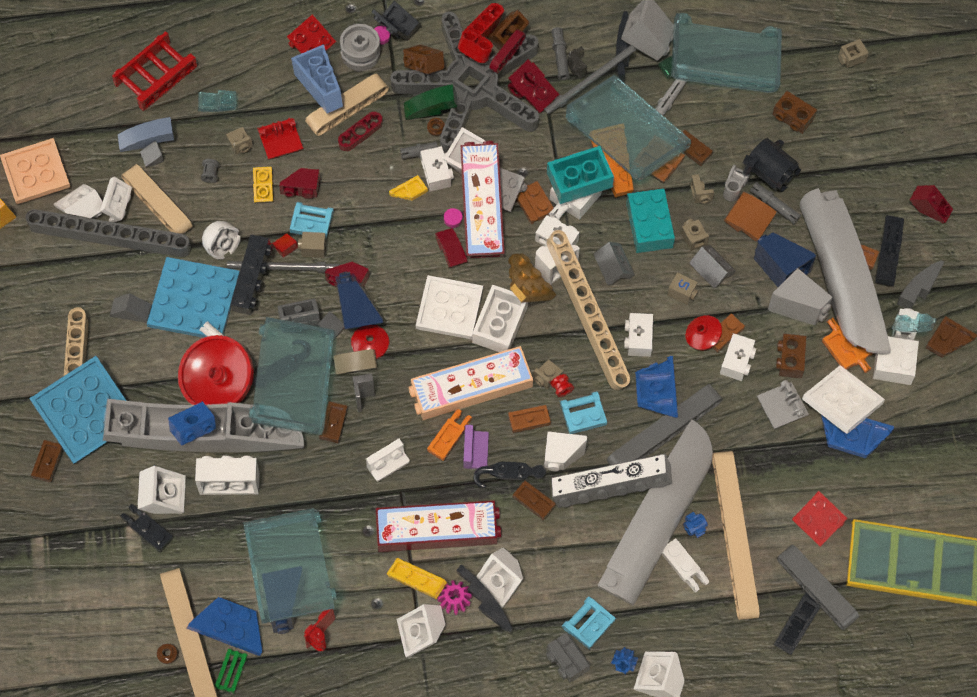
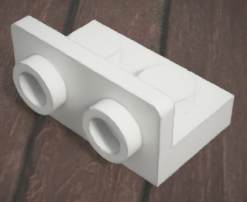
M116 177L110 178L100 209L101 212L110 216L109 222H117L124 218L127 203L131 198L132 187Z
M400 439L366 458L367 468L377 482L410 462L404 453V445Z

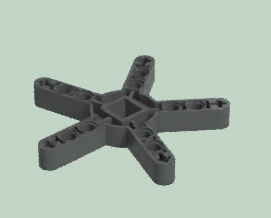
M446 12L441 18L442 32L453 59L447 71H435L426 74L416 70H397L390 76L391 90L397 94H421L431 89L453 84L456 90L457 107L451 108L440 136V147L442 146L444 153L448 152L461 128H465L471 110L481 109L486 106L528 132H533L538 128V112L498 86L499 78L522 65L527 59L530 60L537 55L538 39L534 35H526L523 44L514 54L518 56H512L501 72L497 74L489 69L490 63L496 54L490 57L488 62L479 63L464 53H458L461 52L458 49V43L463 30L457 15L453 12ZM469 75L480 82L474 90L463 84Z

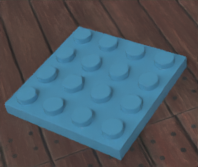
M166 257L147 326L204 338L207 336L200 329L208 321L224 335L231 309L230 303L240 271Z
M97 356L32 396L30 401L74 464L108 442L103 441L107 399L124 401L126 399Z

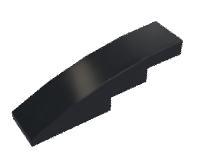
M627 11L623 12L619 25L615 57L631 46L621 39L628 20ZM629 56L615 66L617 84H624L625 82L624 68L629 66Z
M889 215L885 217L875 283L894 286L902 243L904 218Z
M461 564L456 572L471 584L467 590L468 593H471L472 596L481 602V605L478 607L479 611L511 635L513 628L493 595L477 577Z
M807 592L803 595L774 643V646L789 655H792L821 608V605L817 604Z

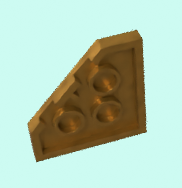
M523 253L512 254L508 259V263L511 265L509 278L512 279L510 289L520 302L552 300L556 296L552 286L542 278L541 272L530 263L529 257Z

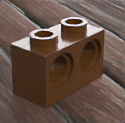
M424 45L403 49L404 67L426 74L444 69V56L441 50Z
M786 91L775 104L772 115L777 120L789 125L794 131L803 134L815 119L817 109Z
M783 334L782 340H778L777 344L780 358L777 357L776 369H779V376L802 379L805 368L806 336ZM792 345L795 349H790L787 346ZM790 362V363H792L794 366H793V367H790V366H788L786 363Z

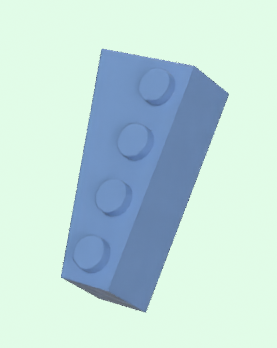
M324 44L291 58L295 76L326 113L343 107L340 88L330 65Z

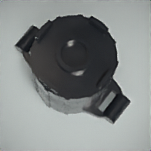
M769 138L763 139L750 155L745 156L742 162L745 165L744 175L754 172L774 190H780L781 192L788 188L785 185L790 182L794 174L798 176L801 169L798 166L799 163L781 149L784 144L782 140L772 142Z

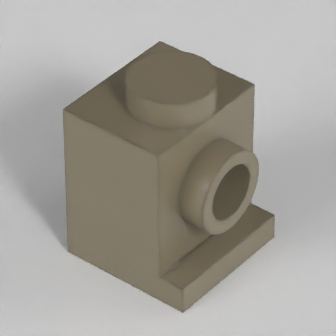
M859 39L841 46L838 59L842 65L845 64L847 68H850L859 63H866L869 52Z
M690 219L684 222L681 234L690 251L708 244L709 235L705 232L699 220L694 221Z

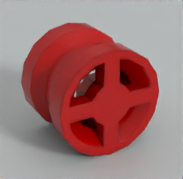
M567 374L559 375L550 382L552 388L556 390L557 397H564L574 390L573 384L568 381L569 377Z

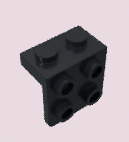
M393 1L383 14L375 9L371 11L375 15L373 18L381 25L383 24L387 31L399 39L403 37L409 40L421 25L417 19L396 1Z

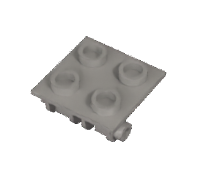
M499 167L502 209L511 212L518 193L527 189V185L524 182L525 177Z
M787 380L780 383L781 386L757 395L774 429L809 415L793 383Z

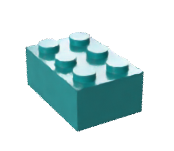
M601 146L547 162V175L560 204L613 187L614 175Z
M665 189L628 193L626 206L636 253L673 248L675 236Z

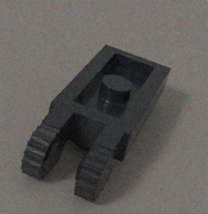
M133 504L128 508L139 517L135 522L125 513L120 515L122 520L159 553L174 539L170 533L146 513H142Z

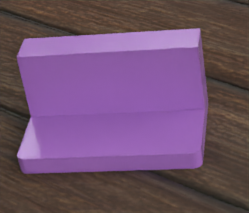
M465 425L464 468L478 469L481 466H487L489 433L473 431V425Z

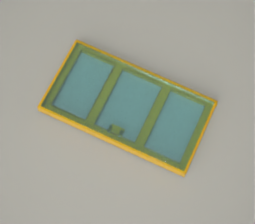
M853 519L846 586L977 606V538Z

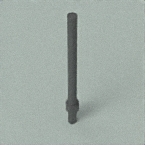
M629 46L564 95H559L553 103L544 109L545 112L549 115L558 107L566 105L569 99L635 52L634 46Z
M227 261V268L241 269L243 261ZM318 261L317 263L266 262L268 263L267 270L317 271V273H325L326 269L340 265L327 264L323 261Z

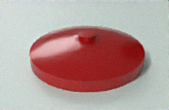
M222 335L204 337L191 345L181 359L178 369L180 390L186 400L192 405L204 402L205 405L228 404V402L240 403L252 385L254 375L252 359L245 347L230 337Z

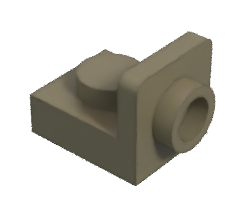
M243 127L226 134L236 155L245 153L250 148H253L252 140Z
M699 174L692 175L690 188L694 203L706 204L712 201L714 189L705 190L704 182L700 181Z
M548 359L539 369L536 368L533 371V378L537 385L548 389L551 386L550 382L557 376L562 375L563 371Z

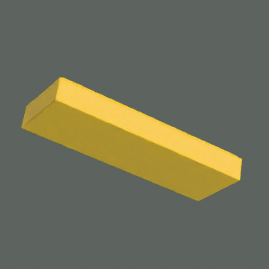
M399 558L395 560L387 572L388 577L437 599L447 583L445 579Z

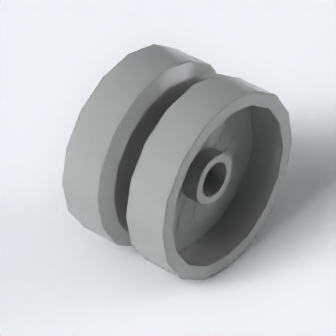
M366 24L351 25L343 31L340 36L343 63L355 71H365L374 67L380 59V38L377 31Z

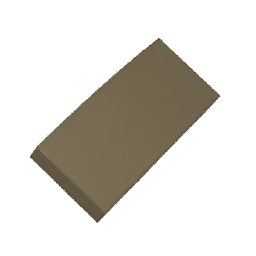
M374 349L333 356L336 375L377 368Z

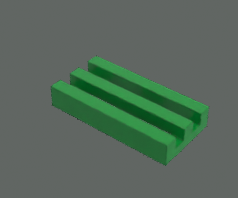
M231 649L227 650L215 684L216 689L235 694L248 657L247 654L232 651ZM231 656H234L224 686H222L221 684L226 669L228 667ZM241 658L232 687L229 688L228 686L237 660Z

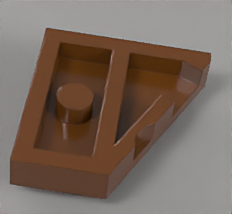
M945 316L928 342L926 349L943 358L974 341L977 334Z

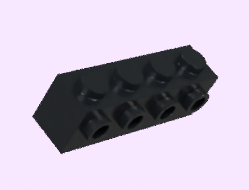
M250 235L230 303L234 312L251 315L253 309L256 308L257 293L261 291L263 283L261 279L267 271L268 263L266 262L268 256H271L273 249L269 238Z

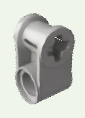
M737 165L732 166L723 192L724 198L730 202L738 200L750 177V174L744 175L743 170L737 168Z

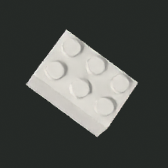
M492 285L473 330L472 343L497 352L511 349L527 310L528 302L521 303L512 291Z
M204 456L196 458L195 481L199 494H259V468L256 458L251 456H243L241 458H233L231 456L213 458Z

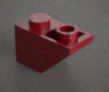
M298 169L280 182V194L287 197L317 198L320 184L319 169Z
M935 185L917 186L910 198L911 203L920 213L941 223H946L953 211L951 205Z
M348 262L325 271L326 281L335 287L337 286L335 277L339 276V273L342 272L354 273L363 287L370 277L369 269L355 262Z

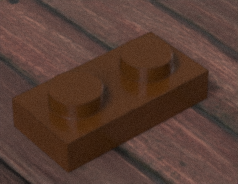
M686 130L673 141L674 147L699 166H702L713 154V150Z
M328 402L319 439L338 443L347 411L346 405Z
M47 440L43 441L31 473L32 478L51 483L63 451L60 444Z
M524 481L512 496L543 521L556 506L555 502L527 481Z

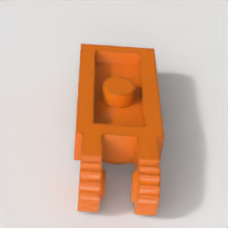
M457 409L452 417L446 421L427 448L429 453L442 461L445 460L465 432V425H469L472 417L468 415L461 425L456 423L462 413L460 409Z

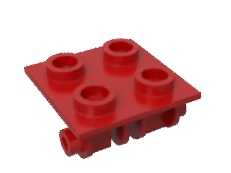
M313 14L287 36L290 40L288 42L291 48L296 47L301 54L323 44L326 51L336 42Z
M288 118L281 122L277 121V123L273 122L270 125L257 128L268 160L303 150L294 118Z
M818 491L792 520L821 547L838 528L845 524L848 518Z
M332 606L328 610L322 611L318 617L319 620L314 625H309L305 630L304 640L307 649L310 646L317 651H324L326 649V640L323 632L335 620Z

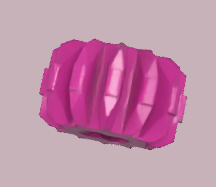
M452 580L451 586L446 583L440 596L437 597L438 602H442L440 604L441 608H446L447 614L454 610V614L457 615L458 609L461 612H465V606H470L469 599L472 598V595L467 593L468 586L462 588L463 582L461 581L458 585H455V581ZM455 595L458 596V598H455L454 600L451 599V597H454Z

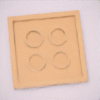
M53 138L0 155L16 204L70 188Z

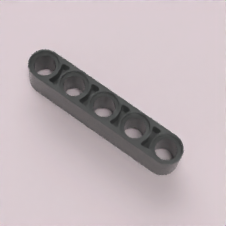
M789 546L777 557L781 566L817 604L821 605L824 612L842 630H846L859 618L857 611L796 546Z

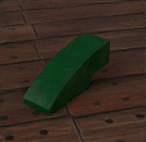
M453 84L431 89L404 102L405 120L441 114V110L456 108L457 96Z

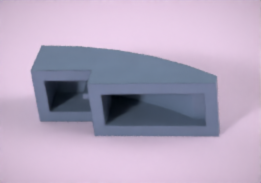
M170 117L146 122L118 134L120 152L144 149L155 141L159 143L174 140Z

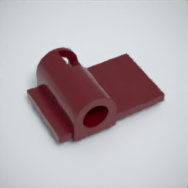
M529 59L508 77L511 81L508 84L511 94L516 98L524 96L538 113H541L559 95L544 77L543 72Z

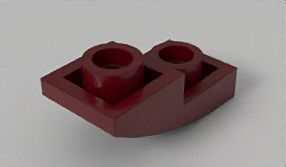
M453 228L435 233L440 251H443L449 268L468 262Z

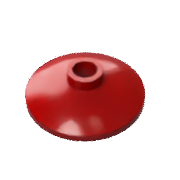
M700 316L688 325L685 333L686 341L693 349H710L719 342L722 336V325L713 316Z
M373 324L361 326L353 333L351 346L354 352L374 349L375 357L378 359L388 350L389 337L380 326ZM369 337L373 338L372 341H367L366 339Z

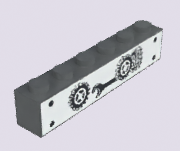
M666 454L553 477L551 478L552 498L557 507L560 508L617 495H626L636 491L664 487L665 485L672 484L671 464Z

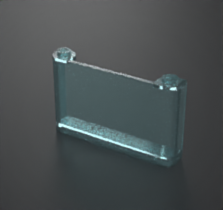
M676 13L673 29L671 76L685 81L766 93L775 92L780 86L782 29L769 26L763 29L761 34L693 24L692 18L688 14Z
M616 75L608 78L567 105V120L597 146H601V149L624 168L632 178L638 181L643 180L683 153L691 144V140Z
M266 317L264 324H260L259 335L262 337L253 407L250 406L248 418H251V423L322 435L325 424L334 330Z
M314 508L243 523L262 624L334 609L333 600H337L335 587L330 588L317 526L321 521L319 511L315 512Z

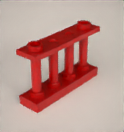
M166 31L162 35L157 36L149 46L122 68L117 69L112 75L116 87L124 83L138 96V106L142 111L148 109L197 68L196 58L191 53L183 57L169 45V34ZM164 49L178 64L173 68H169L156 56L161 50ZM150 60L165 75L156 80L142 66ZM137 71L151 86L143 91L129 77Z

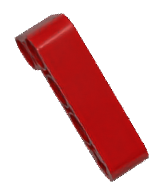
M491 3L462 32L458 43L459 51L479 63L488 62L493 44L486 38L501 22L504 13L502 5Z

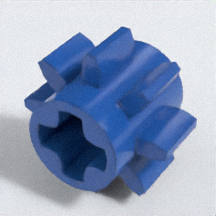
M692 512L685 516L686 522L683 523V527L689 536L695 534L698 538L705 534V527L708 524L701 513L695 515Z
M624 647L621 651H615L611 663L615 664L616 671L626 674L629 670L634 671L638 658L634 657L633 650L631 651Z

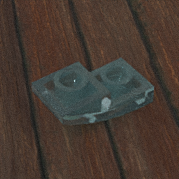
M218 90V93L199 92L198 111L220 112L236 109L235 91Z
M918 313L915 319H911L907 315L897 314L892 329L903 332L931 331L936 323V318H932L928 314Z

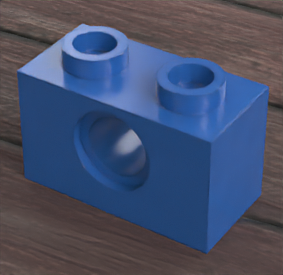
M200 402L168 418L170 432L181 446L216 429L215 417L204 402Z

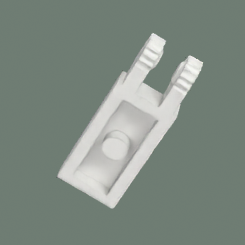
M677 539L667 544L662 556L683 582H686L695 593L700 589L691 577L696 575L704 585L709 583L708 578Z

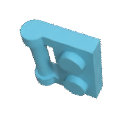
M297 202L290 225V233L302 235L303 232L325 233L327 239L334 208L328 207L324 209ZM301 212L325 216V218L303 215Z
M597 391L592 392L589 396L569 401H560L569 434L607 425ZM592 402L595 406L572 413L569 411V408Z
M587 597L584 601L585 604L568 622L566 621L562 625V628L590 649L615 622L616 618L591 597ZM590 609H593L595 612L577 630L575 625Z

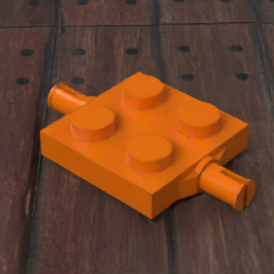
M829 319L827 323L833 331L824 337L822 342L837 363L846 370L859 364L864 373L869 372L872 368L865 360L874 353L867 352L865 348L858 345L855 347L843 335L835 319Z

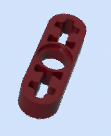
M517 29L493 58L489 69L497 74L500 73L523 44L526 33Z
M370 112L338 137L339 148L342 151H351L379 130L383 125L382 115L379 112ZM371 119L378 120V122L371 123ZM358 128H363L366 132L358 135L355 131ZM343 140L350 141V144H343Z

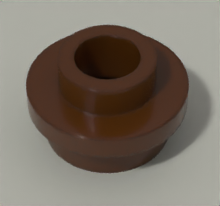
M432 118L427 124V130L431 135H441L445 123L440 118Z
M163 644L157 650V658L163 664H170L176 660L177 650L172 644ZM166 650L170 651L169 656H164L163 653Z

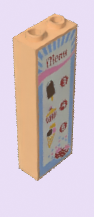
M519 346L412 378L411 386L408 389L411 398L415 397L416 403L414 407L417 415L421 414L422 420L456 411L457 409L532 388L533 378L522 348Z

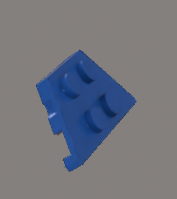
M673 356L667 357V361L659 365L656 362L648 368L636 371L638 407L678 417Z
M821 414L828 447L863 458H867L894 429V426L866 418L846 434Z
M220 597L215 599L196 616L186 628L258 656L262 653L256 611Z

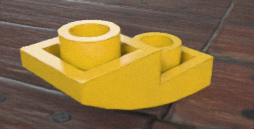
M272 167L253 168L254 203L273 202Z

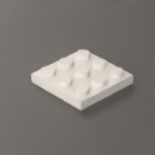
M428 275L416 322V329L472 340L483 286Z
M841 365L807 391L802 400L846 434L883 405L885 400Z

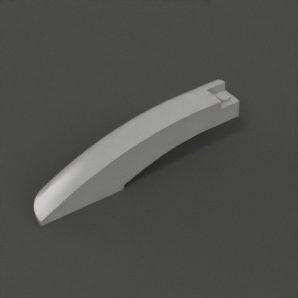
M819 188L814 189L804 195L799 207L815 245L828 292L832 296L831 305L842 333L855 347L857 345L863 347L867 352L878 354L891 353L872 277L843 198H839L836 190L821 193Z
M107 399L103 441L122 443V446L185 452H259L304 447L303 435L299 426L290 419L288 414L273 407L228 402V404L206 405L215 417L216 429L181 446L170 432L168 418L194 405L154 404Z
M691 419L668 457L671 464L672 484L649 489L598 583V588L632 606L636 603L660 556L710 469L713 453L711 441L706 431L694 420Z

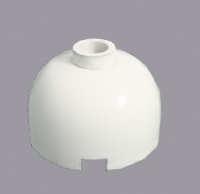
M226 221L213 222L205 229L202 236L205 250L215 259H224V255L228 252L231 255L240 242L239 230Z

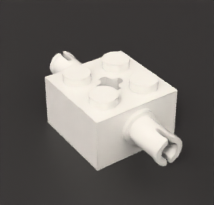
M552 187L550 189V200L557 205L550 211L549 215L551 218L556 217L560 219L567 211L580 220L600 197L602 191L560 204Z

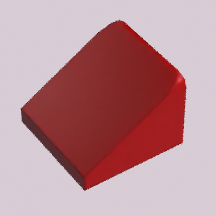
M288 234L272 243L273 247L283 258L298 248L297 241Z

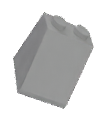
M642 0L629 14L621 39L658 61L669 52L670 47L668 45L674 37V25L654 0Z
M797 268L772 293L768 310L815 326L819 321L823 322L828 317V311L832 306L830 304L832 296Z

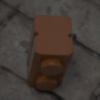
M518 10L510 12L495 28L494 32L488 36V39L500 50L517 29L523 31L529 24V21Z

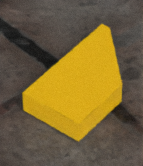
M417 175L390 190L389 195L412 201L427 193L428 188Z

